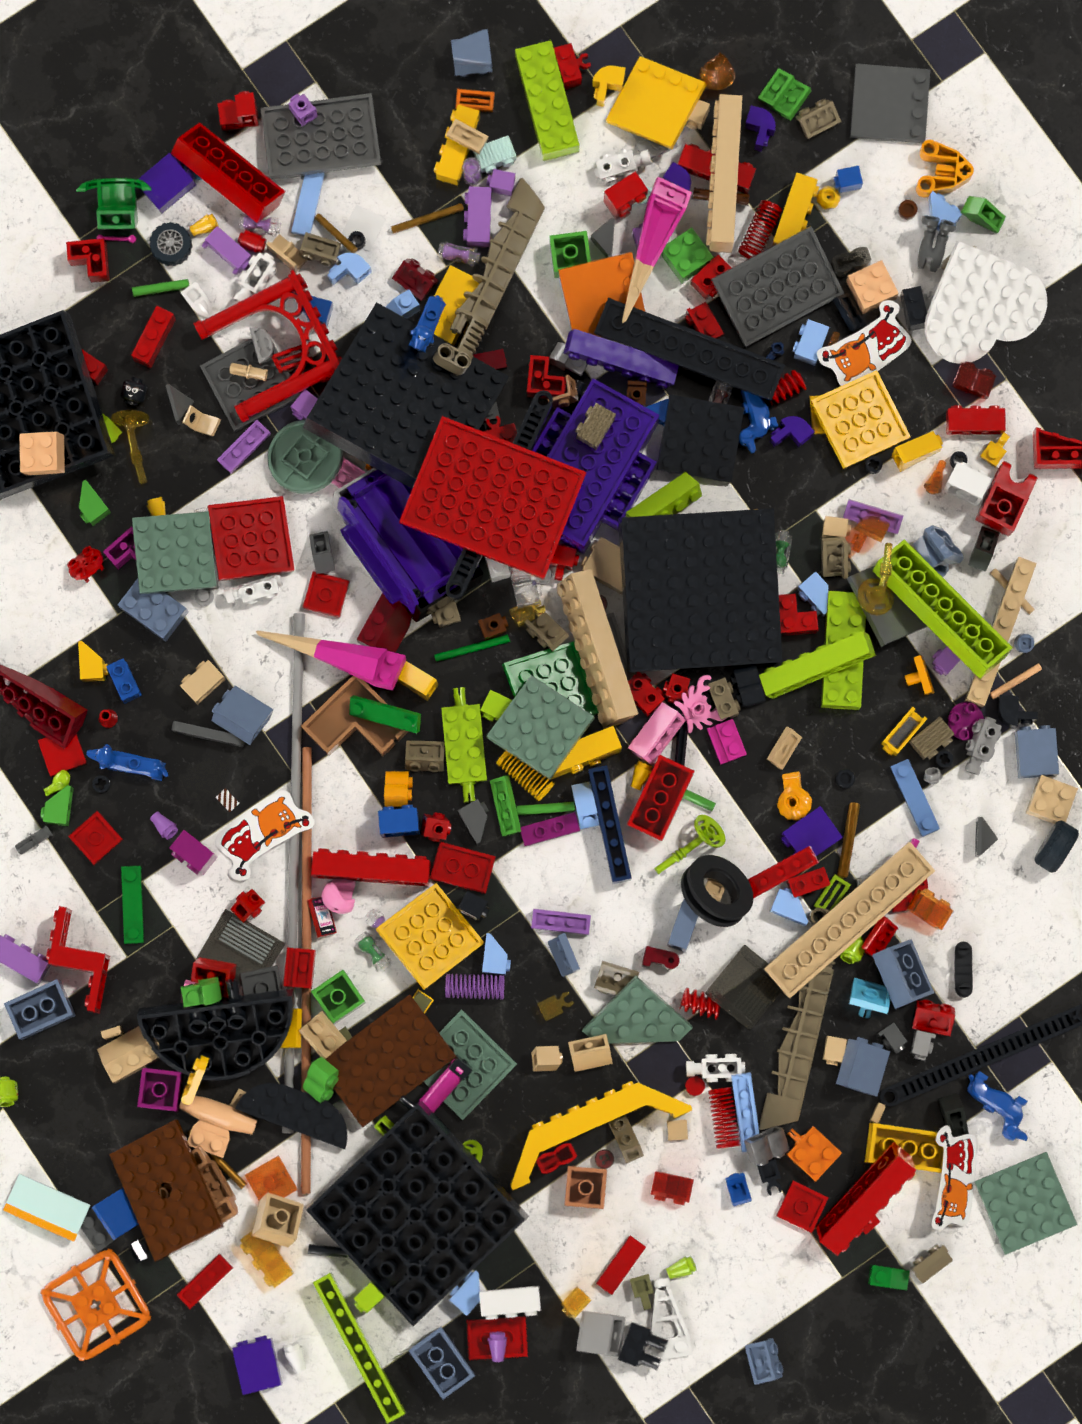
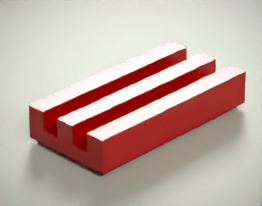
M302 344L272 355L271 358L279 373L299 366L300 361L281 367V364L301 358ZM301 351V353H298V354H295V355L286 357V358H284V359L278 360L279 358H282V357H285V356H288V355H291V354H293V353H296V352Z

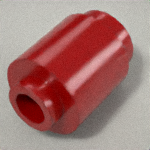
M245 230L244 233H240L238 243H240L243 249L257 254L258 252L263 253L267 239L263 238L262 235Z

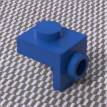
M734 1173L725 1178L733 1207L752 1202L744 1173Z

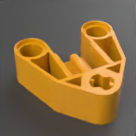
M934 140L923 142L919 152L920 157L924 161L937 163L935 173L938 176H922L918 180L916 193L920 197H929L932 191L936 194L952 193L971 180L974 168L959 151ZM929 147L933 150V153L928 154L924 149ZM962 170H965L967 175H962ZM925 183L929 185L930 189L924 190L920 185Z

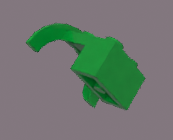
M104 178L86 181L76 189V192H86L89 189L97 188L98 209L96 213L98 229H135L138 224L136 187L142 189V191H151V186L139 179Z

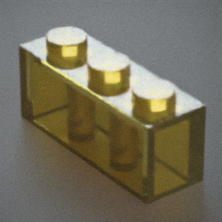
M251 1231L240 1240L242 1242L240 1247L246 1255L250 1254L254 1260L251 1262L257 1271L261 1269L265 1274L263 1279L269 1287L273 1286L276 1288L295 1273L274 1243L252 1236L253 1231Z

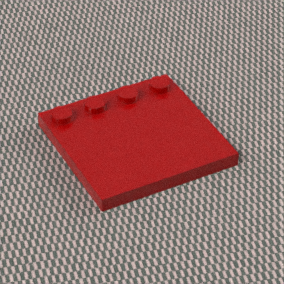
M283 496L207 506L218 581L294 572Z

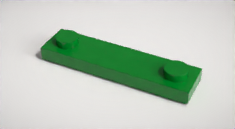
M355 695L350 697L349 715L416 734L420 732V713Z
M141 866L121 867L124 944L144 943Z

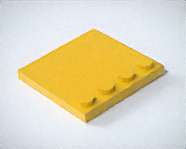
M640 56L608 114L606 122L664 147L673 149L702 95L706 83Z
M877 370L810 401L843 469L911 437Z
M437 883L376 928L379 935L423 990L485 943Z

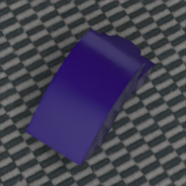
M751 105L745 129L759 132L754 150L762 152L763 146L767 147L769 135L774 136L776 124L770 112Z
M672 162L663 179L690 191L691 178L689 173L683 167Z
M789 416L780 421L782 429L779 427L772 432L770 443L775 448L790 436L795 444L800 447L814 436L815 431L804 419L797 416Z

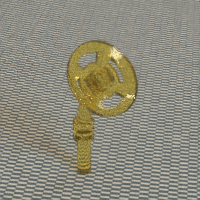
M137 410L118 411L111 416V421L118 426L125 427L127 430L132 464L135 465L140 484H144L147 482L134 430L136 427L147 424L149 422V415Z
M885 543L883 563H881L880 568L881 579H867L858 589L860 605L866 612L872 615L887 613L894 603L893 592L887 586L892 572V543ZM879 583V586L871 588L868 584ZM864 591L866 592V597L869 604L866 602L864 598ZM883 603L886 606L883 609L874 608L875 605H881Z

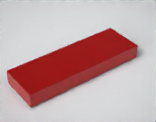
M630 1235L596 1284L613 1295L646 1246Z
M219 1254L177 1296L191 1309L233 1267Z

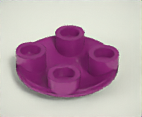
M961 702L955 705L948 716V726L954 732V736L960 740L972 739L974 734L972 732L973 724L979 718L984 719L982 711L976 704L970 702Z

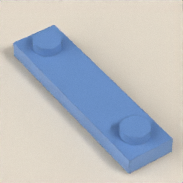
M909 759L891 766L892 773L921 836L923 837L939 830L940 827Z

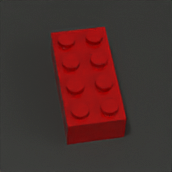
M659 755L627 825L663 841L695 770L663 755Z

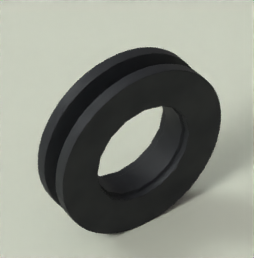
M715 855L701 856L682 875L681 890L686 903L697 916L712 925L719 927L733 926L750 911L753 905V891L748 879L736 865L727 859ZM703 878H711L721 883L729 893L731 904H724L714 899L707 892Z

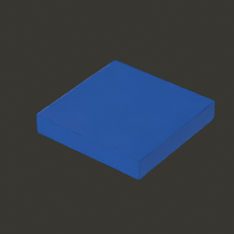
M124 1188L92 1207L113 1240L139 1225Z

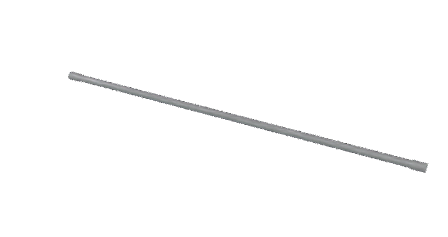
M294 613V636L304 637L305 614ZM294 649L291 797L296 807L300 809L303 653ZM299 833L292 836L289 842L287 947L297 948ZM286 987V990H287V989H294V997H295V1000H294V1008H295V1007H296V987ZM285 1048L284 1085L294 1088L295 1048ZM282 1126V1133H294L293 1130Z

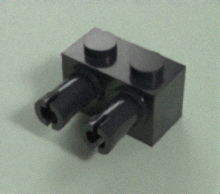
M632 1322L618 1360L635 1367H639L642 1364L657 1371L659 1365L653 1362L660 1364L661 1358L645 1353V1349L647 1346H651L664 1352L666 1347L660 1345V1343L667 1345L668 1340L653 1335L652 1329Z

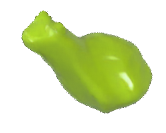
M65 770L58 772L53 777L52 784L44 789L45 795L49 796L69 786L70 774Z

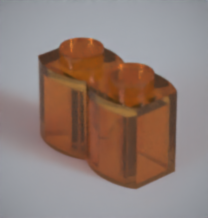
M926 888L925 890L918 889L907 910L932 927L942 930L954 911L950 908L951 904L943 899L937 900L934 897L935 893Z

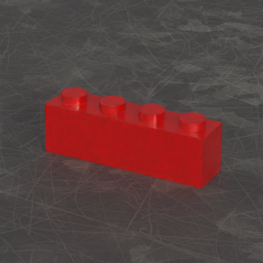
M685 144L678 165L683 167L690 175L710 181L711 174H714V172H710L712 155L715 154H711V150H702L695 144ZM747 162L738 163L737 191L748 194L756 171L752 164Z

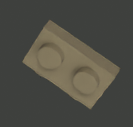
M305 232L299 255L308 261L317 260L324 266H334L341 243Z
M845 537L822 538L823 577L842 576L844 579L848 578V573L851 572V564L848 561V555L851 554V545L846 541Z
M726 678L709 683V691L720 719L737 717L740 706L737 699L734 700L731 694L734 692L731 683L727 682Z
M602 961L594 988L603 994L617 995L635 976L638 977L639 972Z
M934 1245L928 1250L929 1254L924 1258L920 1256L912 1262L913 1266L910 1269L921 1283H925L953 1261L944 1245Z

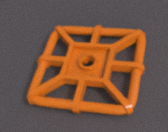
M113 1249L101 1251L81 1264L72 1266L71 1270L48 1283L44 1289H41L40 1294H42L43 1301L57 1324V1330L61 1331L72 1352L79 1358V1361L84 1362V1360L95 1357L114 1344H120L122 1339L144 1327L151 1320L149 1309L135 1286V1280L131 1279L121 1260L113 1252ZM105 1258L100 1280L88 1286L81 1272ZM110 1261L113 1262L125 1283L113 1292L106 1282ZM74 1276L77 1277L83 1287L82 1291L73 1296L52 1291ZM128 1289L142 1313L122 1309L115 1296ZM50 1296L71 1301L77 1314L64 1321ZM94 1299L101 1302L99 1310L96 1308L92 1309L91 1307ZM118 1314L140 1319L117 1334L109 1322L110 1319ZM81 1318L87 1329L82 1350L67 1325ZM104 1324L111 1338L87 1351L92 1331Z

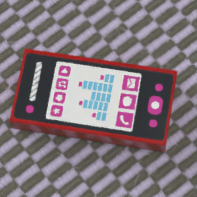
M322 897L307 900L317 938L337 933L332 913L323 904Z

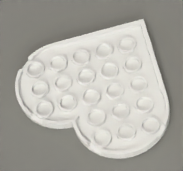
M956 241L925 318V336H927L931 349L939 357L949 362L964 364L983 357L992 348L996 339L1016 341L1027 337L1038 328L1045 316L1047 309L1045 287L1040 278L1031 270Z

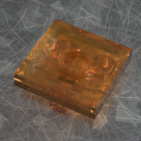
M279 1155L245 1174L258 1200L268 1192L285 1198L298 1190Z

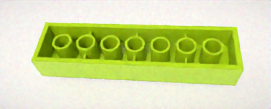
M905 539L878 560L872 571L979 679L983 678L1009 654L1013 647Z

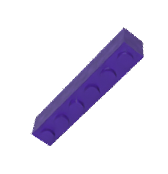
M573 329L568 333L563 354L569 355L568 358L582 359L588 365H600L604 367V370L610 372L616 370L625 377L634 376L639 378V381L656 383L657 387L663 389L674 385L679 367L644 351L577 329Z

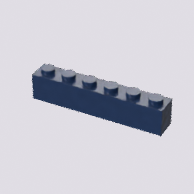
M606 765L588 769L612 884L631 881L632 877L608 767Z

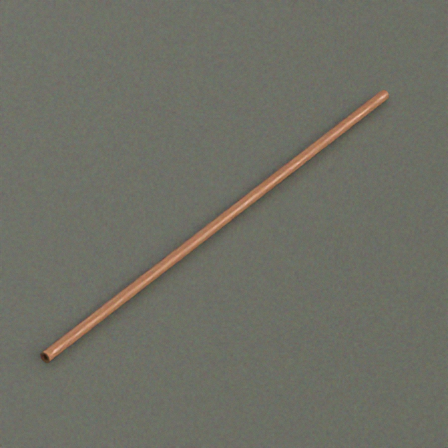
M303 747L302 810L312 815V748ZM312 828L302 831V949H311V912L307 900L312 899ZM302 988L303 1027L311 1020V989ZM301 1034V1091L307 1093L303 1090V1084L308 1076L307 1073L311 1065V1045ZM301 1134V1194H311V1137Z

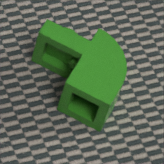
M218 977L198 980V984L180 987L184 1007L201 1004L210 1005L222 999Z

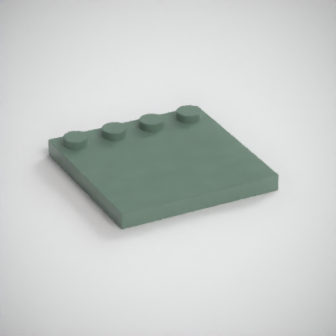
M461 1010L439 1034L453 1053L461 1057L472 1067L471 1073L464 1081L462 1080L444 1101L464 1120L517 1063ZM449 1063L425 1080L424 1083L430 1088L448 1068Z

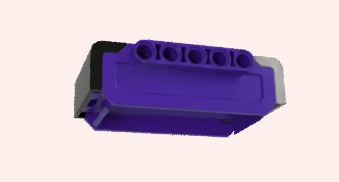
M372 468L334 491L333 507L346 525L340 531L391 604L400 601L415 622H419L452 601L446 595L445 588L463 548L400 524V518L412 489L376 468ZM476 568L466 592L481 582L484 573L480 568ZM453 585L450 587V592L453 595H457L461 592V588L458 585Z

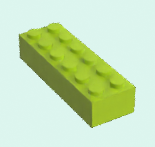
M552 41L515 49V58L543 161L578 153L580 145Z
M828 591L824 645L833 644V641L838 638L845 639L854 631L861 630L865 632L866 616L854 592ZM863 661L822 678L821 708L859 710L861 708Z

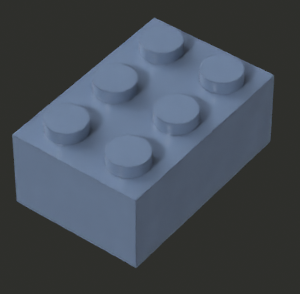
M138 579L118 603L121 610L165 642L189 612L186 607L165 592L139 594Z
M912 939L873 954L875 964L878 967L895 1009L934 993Z
M59 979L4 1003L18 1038L21 1040L76 1016Z
M442 1326L408 1350L442 1399L475 1376V1373Z

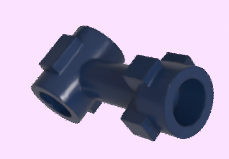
M781 342L773 343L771 345L772 351L766 358L774 360L776 357L782 356L784 354V344Z

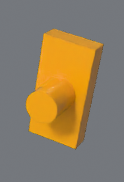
M922 655L914 657L918 671L905 675L908 686L921 682L926 695L935 693L924 657Z

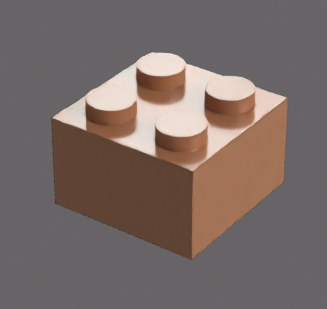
M568 1166L565 1206L604 1209L607 1169Z

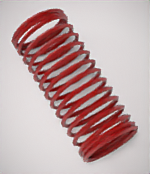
M767 200L760 201L759 208H757V212H755V216L751 220L752 223H750V227H748V231H746L744 236L745 238H743V242H741V246L738 249L742 256L749 259L753 256L744 251L757 255V252L760 253L764 251L763 248H766L765 244L769 240L768 237H771L770 233L773 232L772 229L776 225L775 222H778L777 218H779L782 209L773 202ZM763 210H766V211H768V212H770V213H773V214L777 215L778 217L773 216V215H771V214H769V213H766V212L763 211ZM761 213L766 214L774 218L775 220H771L770 218L763 216ZM759 217L765 218V219H767V220L773 222L774 224H770V223H768V222H766V221L760 219ZM758 221H761V222H763V223H765V224H768V225H770L772 228L767 227V226H765V225L759 223ZM756 225H760V226H762V227H764V228H767V229L770 230L771 232L766 231V230H764V229H762V228H759V227L756 226ZM754 228L759 229V230H761V231H763V232H766L768 235H765V234H763V233H761V232H758V231L755 230ZM752 232L758 233L766 237L767 239L761 238ZM751 236L757 237V238L763 240L765 243L760 242V241H758V240L752 238ZM750 240L756 241V242L762 244L763 246H759V245H757V244L751 242ZM747 243L752 244V245H754V246H757V247H759V248L762 249V250H758V249H756V248H754V247H751V246L748 245Z
M732 1087L708 1090V1094L713 1095L709 1099H716L709 1103H718L710 1106L711 1108H716L712 1109L711 1112H718L711 1116H721L712 1119V1121H719L713 1123V1125H721L713 1128L714 1130H719L715 1131L714 1134H722L714 1138H724L715 1141L716 1143H722L716 1145V1148L740 1146V1140H729L738 1138L739 1135L727 1136L739 1132L729 1131L738 1129L737 1126L726 1127L737 1124V1122H729L737 1118H726L736 1114H723L735 1111V1109H726L734 1107V1104L723 1105L733 1103L734 1100L720 1101L734 1097L723 1096L732 1094Z

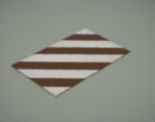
M226 788L216 796L229 812L240 804Z

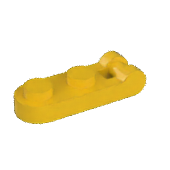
M201 1055L200 1059L196 1058L193 1066L195 1073H190L187 1085L184 1087V1093L181 1098L183 1104L190 1105L193 1102L209 1060L208 1057Z

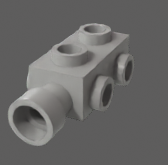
M985 717V719L979 718L973 724L972 732L974 734L972 740L969 739L965 747L968 750L966 755L971 756L969 763L966 764L965 771L979 775L981 762H989L993 757L996 741L1001 736L1002 727L996 724L995 719Z

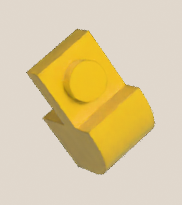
M606 66L597 71L593 78V87H598L595 88L594 99H597V106L604 107L607 89L622 90L625 77L624 67Z

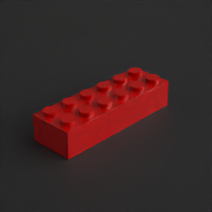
M200 122L177 138L171 154L256 223L279 207L286 191Z
M318 848V852L313 851L311 875L314 878L320 879L338 878L360 882L429 887L431 862L425 856H415V859H409L407 855L395 854V857H389L386 853H376V856H369L368 852L357 851L356 855L350 854L347 850H337V853H331L330 849Z
M893 1142L816 1226L820 1243L837 1256L841 1252H845L854 1237H859L866 1224H870L875 1219L877 1212L888 1205L889 1199L901 1191L902 1185L914 1177L916 1168L912 1156Z

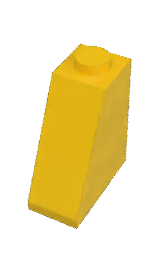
M934 431L895 447L891 456L901 472L940 452L943 442L938 434L935 435Z
M407 661L397 680L426 701L429 700L438 687V682L435 678Z

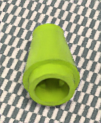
M685 1256L666 1268L669 1278L673 1279L693 1275L697 1268L693 1258Z

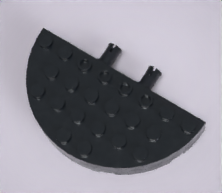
M234 978L233 982L232 979L226 980L229 997H224L216 1003L184 1007L183 1003L139 1008L137 1020L142 1035L152 1047L153 1052L173 1069L189 1076L190 1073H195L193 1069L196 1058L200 1059L202 1055L209 1058L202 1079L228 1080L244 1076L259 1066H263L279 1050L288 1034L293 1017L294 989L240 995L238 979Z

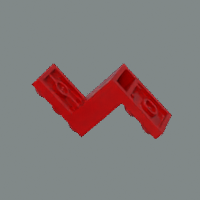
M59 906V909L55 910L54 913L55 930L52 929L50 933L52 945L51 949L48 948L46 960H49L48 964L55 967L94 973L89 978L88 987H91L90 995L86 996L85 1006L87 1011L100 1014L110 956L104 953L65 947L72 910Z

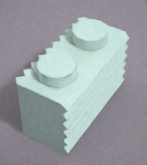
M509 135L486 143L480 154L474 152L481 173H492L493 169H497L500 166L509 167L517 160Z

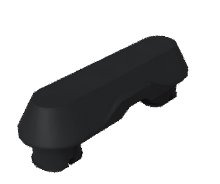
M964 941L959 942L955 946L954 961L955 991L958 996L963 998L970 996L973 990L972 947Z

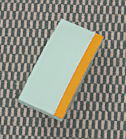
M19 1174L3 1210L75 1242L90 1204Z

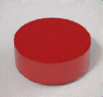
M698 1076L690 1077L686 1081L685 1089L690 1095L698 1096L703 1093L705 1083Z

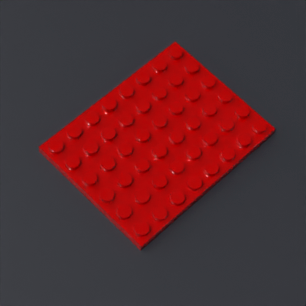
M442 416L399 523L544 580L586 472Z

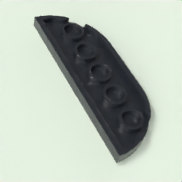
M278 1083L258 1085L247 1091L235 1107V1109L333 1146L344 1150L346 1148L347 1127L344 1118L337 1108L326 1100L319 1103L311 1095Z

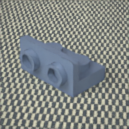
M565 933L548 941L549 948L562 977L580 970Z
M773 1338L745 1345L754 1384L773 1381L783 1377V1367L777 1355L778 1347Z

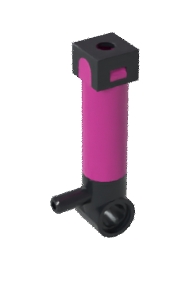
M456 1055L449 1063L448 1068L417 1103L423 1101L434 1113L462 1080L464 1081L471 1073L472 1067ZM404 1095L399 1099V1102L409 1110L416 1105Z

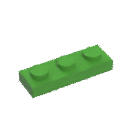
M502 776L490 780L502 836L521 832L510 777Z

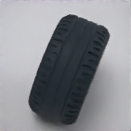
M1062 820L1056 822L1034 858L1035 863L1051 873L1056 872L1074 846L1079 836L1078 830Z

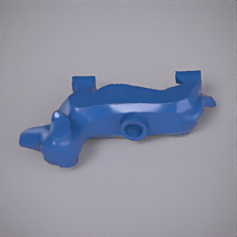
M439 295L428 298L417 326L410 332L413 336L409 346L416 350L425 352L429 343H434V331L446 305L443 298H440Z
M741 390L744 401L742 407H745L744 414H748L750 426L740 431L739 444L746 446L750 453L754 454L756 451L755 439L765 436L769 429L775 431L778 423L776 417L769 418V409L761 397Z
M105 744L103 748L87 751L89 758L99 762L100 769L108 768V770L145 775L162 781L163 775L165 777L168 776V772L165 769L166 763L158 759L113 751L108 744Z
M980 1071L975 1076L970 1074V1083L967 1088L968 1093L982 1103L986 1111L992 1114L995 1111L1004 1118L1003 1137L1009 1141H1014L1015 1139L1027 1141V1134L1019 1129V1124L1023 1119L1022 1107L1028 1101L1020 1096L1014 1100L1011 1095L989 1088L984 1083L988 1076Z

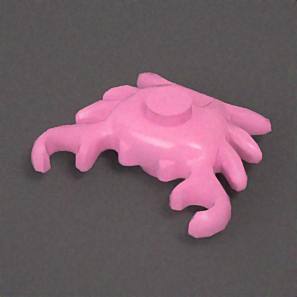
M703 675L699 678L695 691V687L691 685L688 689V696L686 693H682L683 703L674 701V704L682 710L686 718L689 733L693 730V723L702 730L703 727L700 722L710 726L713 724L707 720L708 718L723 721L720 719L716 708L710 711L711 705L707 703V697L701 695L702 692L710 689L708 685H703L705 680H711L710 675Z

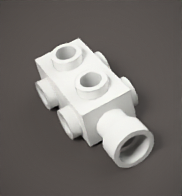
M625 149L619 151L618 155L601 156L600 160L596 161L597 167H594L597 178L606 181V183H613L617 181V177L624 175L625 178L633 172H637V166H647L652 164L648 150L634 155L632 150ZM628 159V164L623 165L622 161ZM609 164L610 169L604 170V166Z
M265 252L264 255L258 253L257 256L253 255L251 257L249 269L247 272L243 271L238 279L242 289L233 298L237 303L250 297L251 294L254 295L266 288V281L269 277L272 278L277 270L273 256ZM263 266L266 267L264 272L260 271V268ZM252 282L257 283L255 287H251L250 284Z
M275 574L255 581H249L236 588H226L224 593L228 604L236 602V599L242 598L243 603L248 602L252 604L258 602L259 598L264 596L267 598L277 596L283 583L280 575Z
M717 1054L705 1055L706 1059H701V1063L686 1061V1076L695 1077V1075H702V1079H706V1082H718V1078H726V1082H732L731 1075L745 1073V1062H741V1058H737V1054H725V1058H717ZM709 1065H713L715 1067L714 1072L708 1071ZM728 1065L734 1066L733 1072L727 1070Z

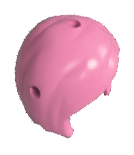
M337 878L328 882L322 891V901L326 908L339 914L351 912L355 903V899H352L356 881Z

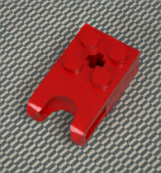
M1003 461L994 476L975 520L1009 537L1015 531L1037 481V476L1029 474L1022 483H1015L1009 475L1012 467L1011 464Z

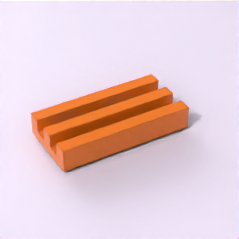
M457 89L456 109L458 105H462L479 111L493 112L495 92ZM461 95L489 97L490 100L463 98ZM460 102L476 103V104H487V105H489V106L473 105V104H462V103H460Z

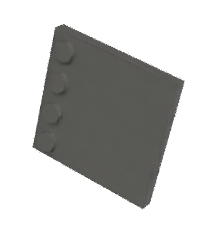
M856 64L850 138L923 143L926 141L930 69Z
M252 338L200 365L234 432L294 402L300 395L299 392L242 423L234 406L291 377L289 372L279 373L271 357L260 365ZM274 343L272 355L278 353ZM231 363L246 366L251 364L252 367L267 369L268 376L266 381L253 378L248 380L246 377L230 374Z
M875 566L847 578L881 647L928 627L872 571Z

